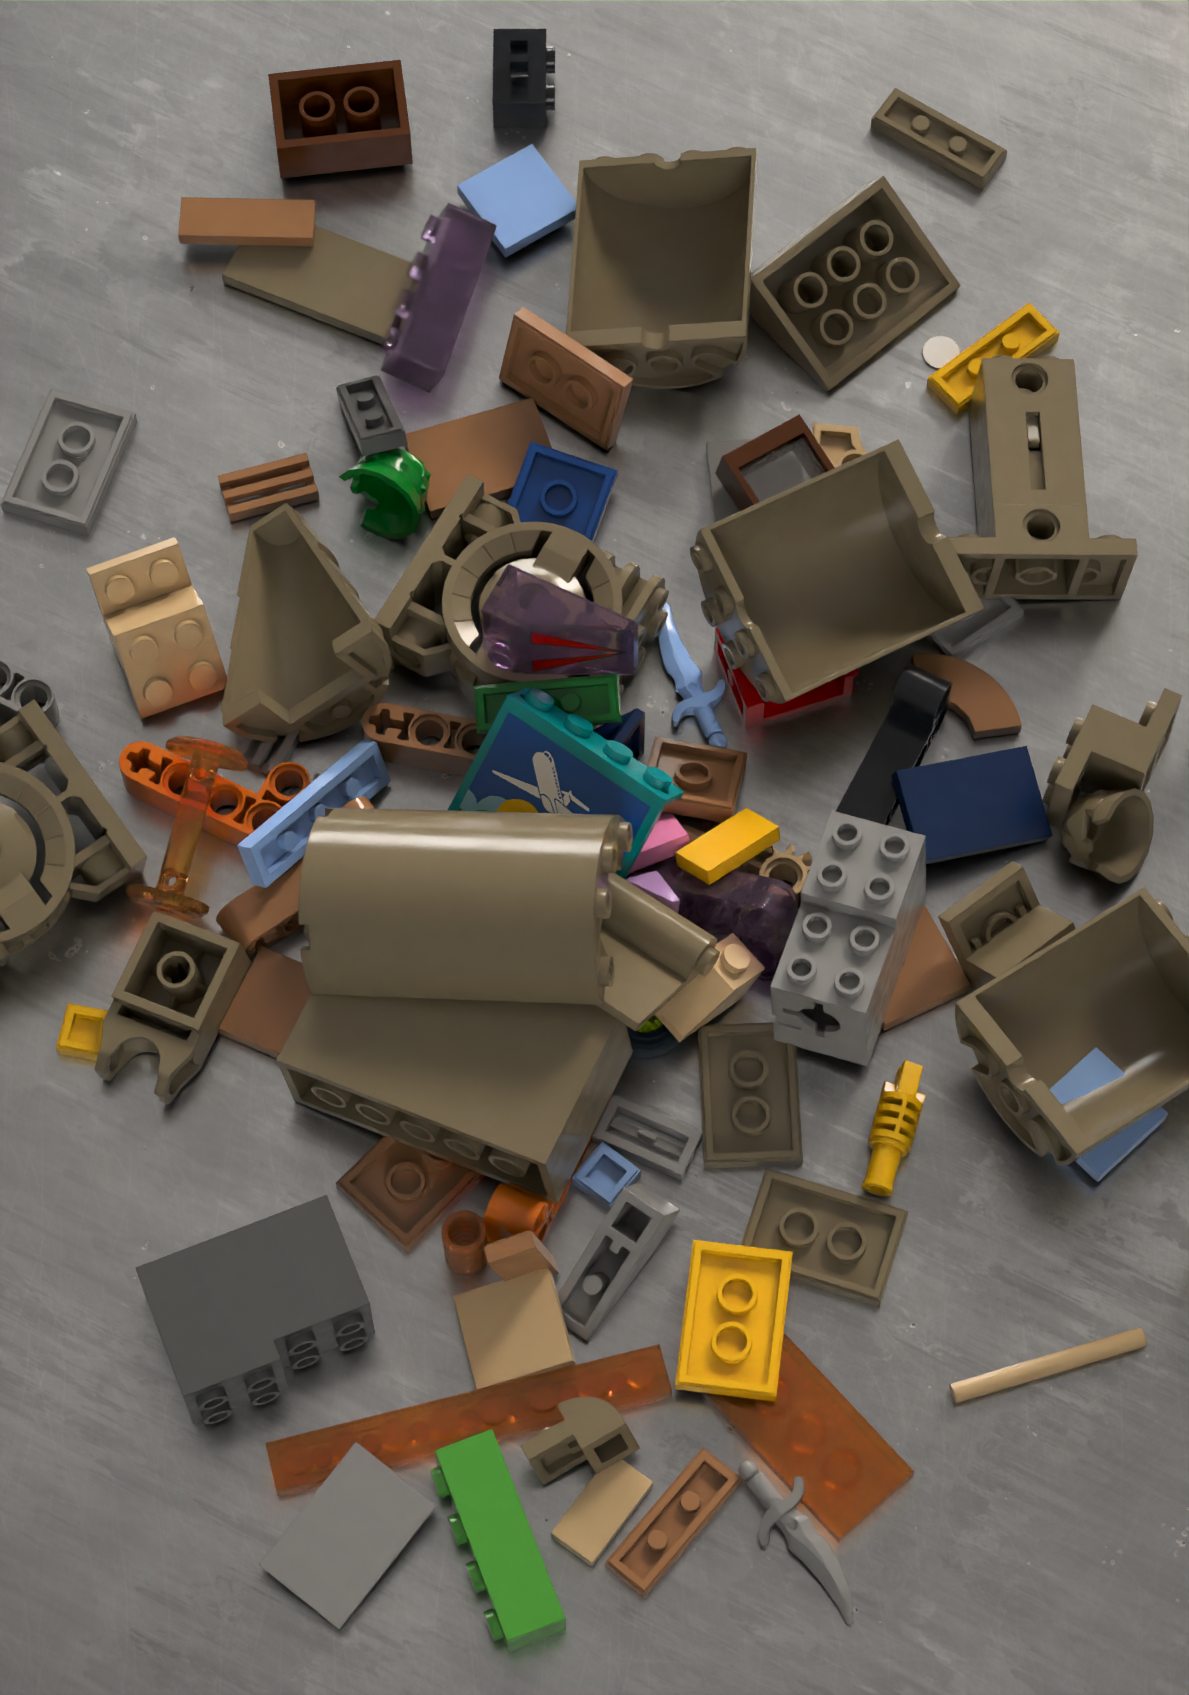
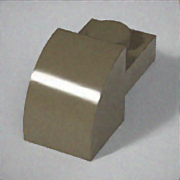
M575 1397L557 1404V1407L565 1420L553 1427L540 1430L532 1439L520 1445L543 1485L585 1460L589 1461L597 1474L640 1449L620 1412L607 1401L595 1397Z

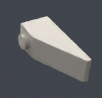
M640 1182L623 1187L558 1292L566 1327L586 1341L592 1337L655 1252L680 1212V1209Z

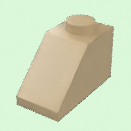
M731 933L716 944L715 949L720 951V955L712 970L706 976L698 974L655 1013L657 1018L679 1042L743 998L765 970V967L734 933Z

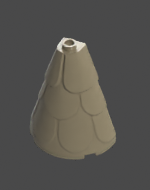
M284 503L251 525L249 529L237 596L240 599L230 645L232 651L221 709L223 726L250 739L274 743L277 736H287L288 733L294 730H299V741L303 742L326 737L357 723L362 719L365 711L370 706L378 704L386 694L389 687L388 677L390 668H392L391 654L381 627L360 601L357 590L340 571L334 554L304 517L287 503Z

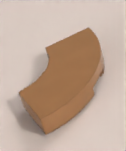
M935 653L912 654V665L952 682L948 708L955 711L967 722L974 739L1021 732L1022 724L1013 701L1003 687L984 670L967 661L948 655Z

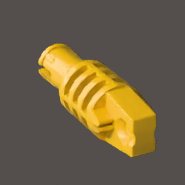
M907 1060L898 1068L893 1084L886 1081L883 1083L868 1137L872 1154L861 1187L865 1191L877 1196H891L893 1192V1184L900 1159L907 1156V1153L911 1150L925 1099L924 1094L917 1092L923 1066Z

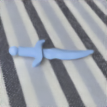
M666 602L663 610L668 612V617L662 631L658 635L659 647L666 671L675 681V691L684 699L674 708L671 724L677 727L682 717L694 715L705 737L709 740V745L725 748L727 746V737L723 734V729L716 719L712 708L721 701L726 682L723 679H719L717 686L712 691L705 693L701 682L702 672L693 662L685 648L673 620L671 606Z

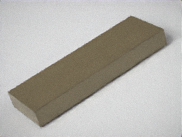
M897 88L892 91L871 119V128L982 190L1006 160V149Z

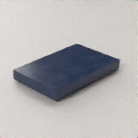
M1027 746L897 770L891 775L906 830L926 836V864L1046 841L1053 836Z

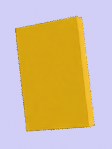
M693 1240L675 1389L776 1402L793 1252Z

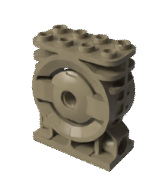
M467 474L375 617V621L381 627L384 639L389 647L392 659L391 670L395 671L397 666L401 664L425 677L450 671L458 687L474 704V686L608 674L619 675L621 697L624 688L621 683L628 672L635 674L639 669L646 653V649L643 647L650 635L657 637L666 623L668 612L663 610L667 601L669 590L665 589V578L654 574L648 581L640 578V566L632 562L627 563L623 569L616 566L614 554L608 551L603 552L594 542L572 529L546 522H521L516 508L485 494L484 482ZM583 589L593 598L594 613L587 632L579 642L627 652L625 654L532 672L530 664L523 674L520 673L526 662H531V660L620 653L530 644V631L572 641L578 640L586 620V601ZM482 592L479 600V616L481 628L486 639L475 654L471 648L479 640V633L472 619L471 604L472 600ZM442 605L443 616L433 612L435 606ZM531 608L542 611L537 616H528L523 612ZM593 725L594 729H596V728H598V727L601 726V725Z
M35 699L20 708L17 716L0 726V796L8 798L23 807L39 827L45 846V865L39 882L49 893L51 899L45 905L30 884L37 859L36 842L31 829L14 809L0 803V921L7 929L0 932V968L8 963L11 957L32 945L49 931L64 913L71 898L97 902L125 882L129 884L142 875L147 860L144 851ZM40 763L41 765L44 763V769L61 791V794L55 796L43 782L28 773V771ZM67 814L79 816L96 840L76 855L74 834ZM81 875L87 884L75 883L72 880Z

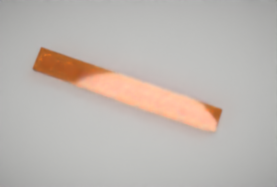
M660 1344L267 1442L265 1444L277 1495L282 1496L321 1486L355 1442L359 1443L387 1467L393 1468L436 1457L435 1450L493 1429L497 1441L539 1431L547 1427H553L565 1420L557 1404L571 1398H599L613 1405L618 1411L672 1397V1388Z

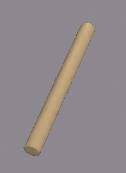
M1141 1327L958 1381L949 1384L951 1396L956 1404L1147 1346L1145 1334Z

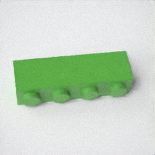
M493 1429L435 1450L437 1467L430 1469V1474L439 1498L449 1495L455 1514L447 1516L457 1545L467 1543L473 1561L466 1563L465 1566L475 1593L485 1590L491 1609L484 1611L483 1614L493 1641L503 1638L507 1651L511 1652L566 1631V1618Z

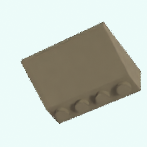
M883 175L860 187L751 272L749 313L757 324L825 391H829L961 285Z

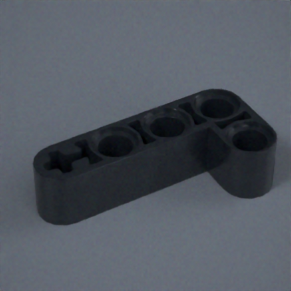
M908 663L905 666L892 693L889 712L836 812L889 825L899 806L891 775L897 770L921 765L945 718L949 706L952 682Z

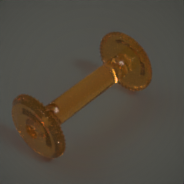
M175 736L167 741L165 748L172 752V754L188 759L190 764L157 885L154 888L130 884L127 885L126 893L131 901L151 910L172 916L198 919L208 914L210 907L199 900L185 896L184 893L218 768L245 771L248 767V761L241 752L223 744L202 738ZM202 769H206L205 775L198 777L199 772ZM176 877V883L169 886L170 879Z

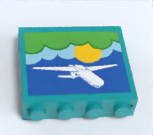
M527 687L507 695L448 811L620 815L625 822H631L633 830L631 851L623 853L622 868L615 872L626 879L663 809L667 804L681 798L684 791L672 784L673 780L666 772L656 767H646L632 757L633 752L627 746L614 740L607 741L595 733L593 725L588 720L575 714H567L553 705L554 699L544 691Z

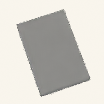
M50 389L2 498V510L89 536L137 423L136 413Z
M355 1442L262 1559L259 1566L340 1630L436 1508V1505L359 1443Z

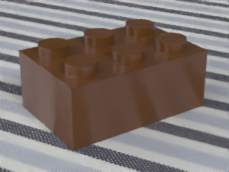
M401 60L268 74L281 178L413 164Z

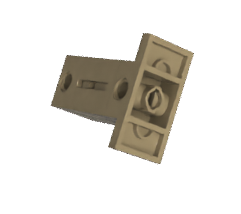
M1007 355L982 358L969 403L978 535L962 534L958 537H949L979 599H1001V596H1011L1014 599L1121 600L1138 556L1136 539L1121 538L1117 535L1089 538L1074 359H1059L1055 356L1023 359L1012 358Z

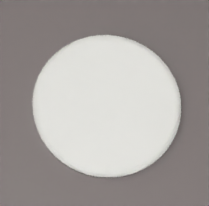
M936 336L924 344L922 353L929 365L941 368L959 355L960 350L956 342L951 338Z

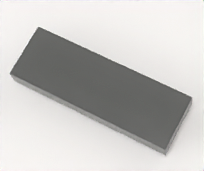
M375 375L336 386L338 401L362 456L408 445L405 430L380 376Z

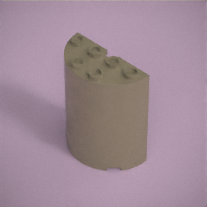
M732 147L728 150L703 152L688 150L681 153V157L678 160L671 162L664 161L660 155L654 153H645L634 157L613 158L602 156L592 160H579L566 335L633 379L632 386L656 389L696 386L723 377V368L732 363L739 365L743 360L747 350L758 164L757 148Z
M899 439L704 527L697 533L695 546L690 548V555L698 570L701 586L706 600L701 602L704 617L711 627L717 626L725 642L722 644V650L730 667L734 670L740 668L765 702L772 701L777 704H783L984 609L949 537L944 536L938 529L934 519L935 510Z
M1145 887L960 999L955 1004V1021L960 1042L973 1049L979 1063L971 1068L979 1085L1008 1127L1026 1146L1040 1157L1050 1152L1053 1154L1057 1165H1068L1189 1089V936H1185L1173 922L1168 907L1161 900H1155ZM1095 1047L1126 1074L1062 1105L1049 1090Z

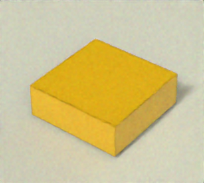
M68 1003L56 1045L57 1053L97 1061L102 1042L103 1020L108 1010Z

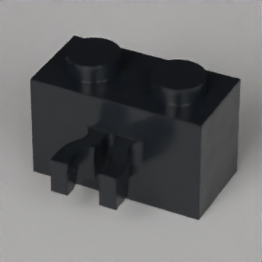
M494 29L492 99L494 128H546V110H555V83H547V73H555V47H547L546 29Z

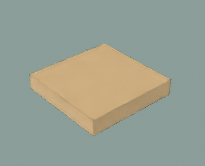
M548 1267L508 1281L501 1280L453 1295L476 1390L480 1394L576 1364L553 1274Z

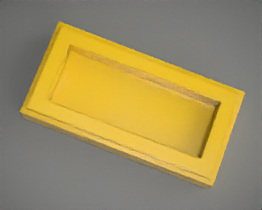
M745 808L676 851L677 866L711 885L780 841L779 826Z

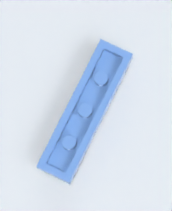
M361 740L237 845L253 885L267 888L304 856L312 826L317 816H325V808H341L349 801L361 796H365L370 800L391 782L377 742Z

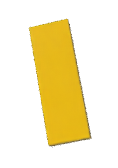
M1029 302L930 375L927 380V386L956 415H959L969 407L982 358L1007 355L1012 358L1034 359L1058 341L1060 332Z

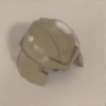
M1136 788L1126 790L1100 789L1077 799L1070 806L1061 824V828L1058 830L1063 846L1067 848L1071 855L1069 862L1100 873L1109 881L1118 884L1129 881L1140 870L1149 852L1154 824L1151 801L1144 791Z

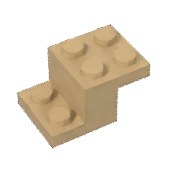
M175 537L86 568L113 650L124 669L141 718L225 689L227 675L204 605L192 586Z

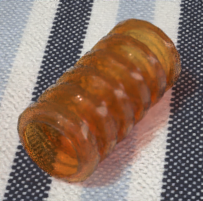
M460 1210L450 1214L441 1228L445 1262L449 1270L457 1276L469 1278L479 1275L488 1265L483 1248L488 1244L486 1225L478 1214L469 1210ZM462 1242H473V1244L469 1246L458 1245Z

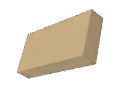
M619 1460L593 1476L553 1529L551 1537L593 1567L651 1490L653 1481L624 1460Z

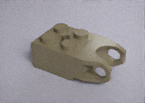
M153 910L111 996L114 1000L103 1020L101 1048L94 1069L99 1077L110 1081L137 1054L143 1052L158 1053L160 1062L154 1094L160 1098L159 1101L170 1104L181 1088L200 1071L219 1032V1026L252 963L239 942ZM178 979L184 980L180 983H176Z

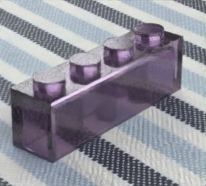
M450 203L445 206L438 217L433 214L430 215L421 234V239L426 241L423 253L419 251L416 253L407 273V276L413 279L409 290L404 289L394 309V314L400 316L396 328L391 326L388 329L380 347V352L386 354L380 371L429 393L436 386L446 371L497 225Z

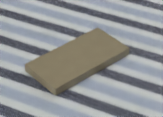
M315 225L314 247L238 245L222 274L223 283L386 346L423 277V267Z

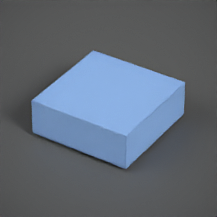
M602 1141L573 1175L571 1180L574 1186L609 1211L623 1187L635 1184L641 1177V1170Z

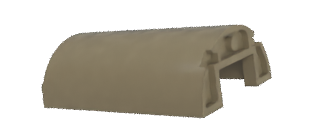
M325 808V816H317L309 834L302 864L299 890V924L305 925L304 934L310 945L302 946L300 951L305 978L311 994L603 1005L605 987H611L614 981V959L612 956H607L600 939L602 919H609L612 907L611 891L607 888L609 873H615L616 870H621L623 853L631 851L633 841L631 822H625L620 815Z

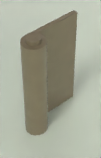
M609 873L607 888L611 891L612 907L609 919H602L600 939L607 956H612L614 959V981L611 987H605L603 1005L596 1006L637 1031L698 974L706 976L716 964L720 951L715 949L717 944L716 937L618 874Z

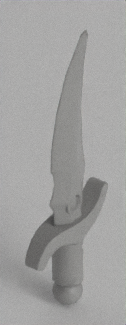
M751 1460L743 1461L739 1465V1475L748 1481L746 1483L767 1509L759 1525L758 1536L760 1544L767 1546L770 1543V1532L776 1524L786 1537L788 1550L799 1558L822 1583L838 1607L845 1624L851 1627L854 1623L852 1596L840 1562L827 1540L813 1529L810 1517L802 1515L796 1508L805 1494L804 1478L801 1476L795 1477L792 1493L788 1497L783 1498L762 1471L758 1473V1466L755 1462Z

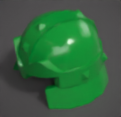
M395 448L367 456L361 455L354 467L339 476L343 481L353 478L350 486L352 493H361L371 502L378 504L375 510L369 508L365 510L360 527L377 536L389 539L407 538L416 532L420 514L425 512V501L428 496L427 489L431 476L426 470L424 462L406 450Z

